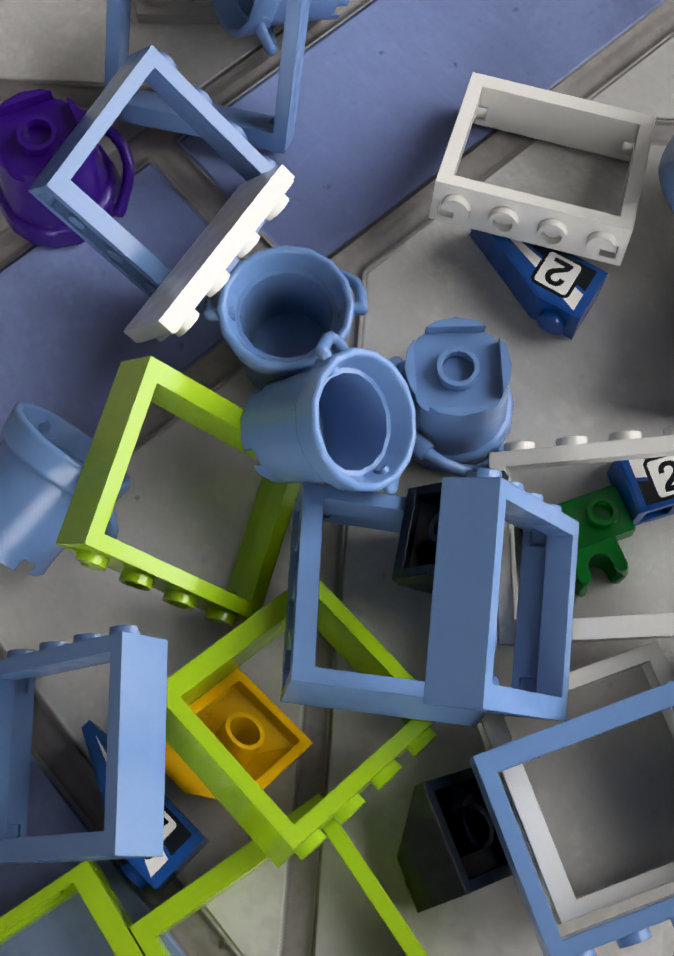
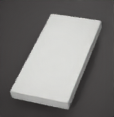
M281 164L240 184L123 332L135 343H142L153 339L161 342L172 334H176L178 337L184 335L197 321L200 313L195 308L204 296L212 297L228 281L230 274L225 269L235 257L241 259L257 244L260 235L255 231L264 219L267 221L272 220L285 208L289 202V198L285 193L293 184L295 176Z

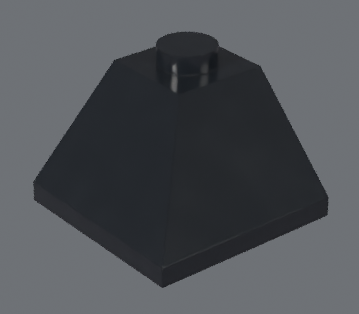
M471 767L422 782L414 787L397 860L417 913L462 897L512 875Z

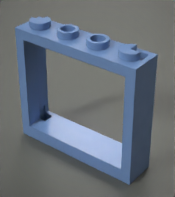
M107 0L104 89L129 57L131 0ZM287 0L275 116L217 104L212 105L226 120L234 122L243 129L247 136L246 140L254 148L285 154L294 139L310 0ZM138 89L116 118V121L201 137L156 92Z
M153 45L130 54L28 189L29 193L149 298L171 270L71 181L72 177L142 83L145 81L246 181L278 166L271 158L260 154L246 140L247 136L241 127L234 122L226 120L212 106L213 102L205 91L191 85L177 70L176 63L168 54L156 49ZM264 219V221L261 223V225L257 228L255 232H259L263 224L266 222V219ZM235 257L225 269L229 274L239 259ZM206 295L195 308L200 313L198 319L204 312Z
M477 467V471H467L466 477H442L423 704L513 717L566 721L579 522L561 512V506L545 503L543 495L524 491V484L505 480L502 478L503 473L500 470ZM505 521L523 530L511 688L492 684Z
M303 482L292 514L280 702L473 727L486 715L485 712L423 704L425 681L315 667L322 523L330 522L400 533L407 497L375 492L343 491L330 485ZM496 628L495 651H496L497 640H498L497 628ZM493 675L492 684L499 685L498 677Z
M115 625L109 628V635L96 633L76 634L73 636V643L60 641L42 642L39 644V651L13 649L7 651V658L0 659V865L163 857L168 639L140 635L137 625ZM110 663L104 831L27 837L35 678Z
M674 681L474 755L468 759L544 956H597L594 948L615 940L619 948L641 943L652 937L649 927L670 919L674 927V893L561 937L498 773L671 707L674 710Z

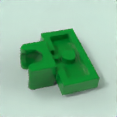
M612 484L557 504L562 507L561 512L579 522L575 595L583 597L586 594L587 587L592 581V575L589 571L591 567L602 569L613 584L623 581L628 574L629 567L618 541L633 536L636 527L615 485Z

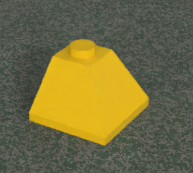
M239 668L189 705L192 711L263 790L313 744ZM166 741L165 773L185 794L217 799Z

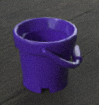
M36 89L20 92L3 101L0 105V209L12 230L32 244L52 248L79 245L85 241L29 193L28 189L88 110L78 107L68 97H66L67 102H64L60 99H54L50 90ZM110 126L104 135L110 138L121 157L123 165L121 187L115 165L99 144L95 146L71 181L112 218L114 216L121 218L126 214L133 189L135 164L129 144L116 128Z

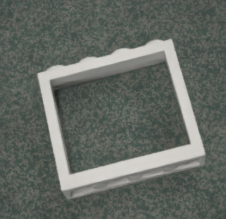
M473 72L435 181L429 218L620 266L634 229L656 116ZM472 124L630 162L618 216L456 176Z
M674 426L665 428L663 430L664 436L642 438L640 431H619L609 434V441L588 443V438L585 436L557 438L555 440L556 446L535 448V443L531 441L509 442L504 444V451L489 452V468L500 471L504 470L509 476L508 481H511L510 471L674 456ZM505 521L498 601L499 639L502 645L514 646L518 604L514 525ZM674 613L573 618L571 643L674 638Z
M658 640L569 672L568 693L642 666L653 689L674 681V658L668 651L663 652ZM671 707L663 710L662 714L674 739V710ZM486 713L476 725L486 751L513 741L504 718L506 715ZM523 764L498 773L556 924H565L674 881L673 860L576 898Z

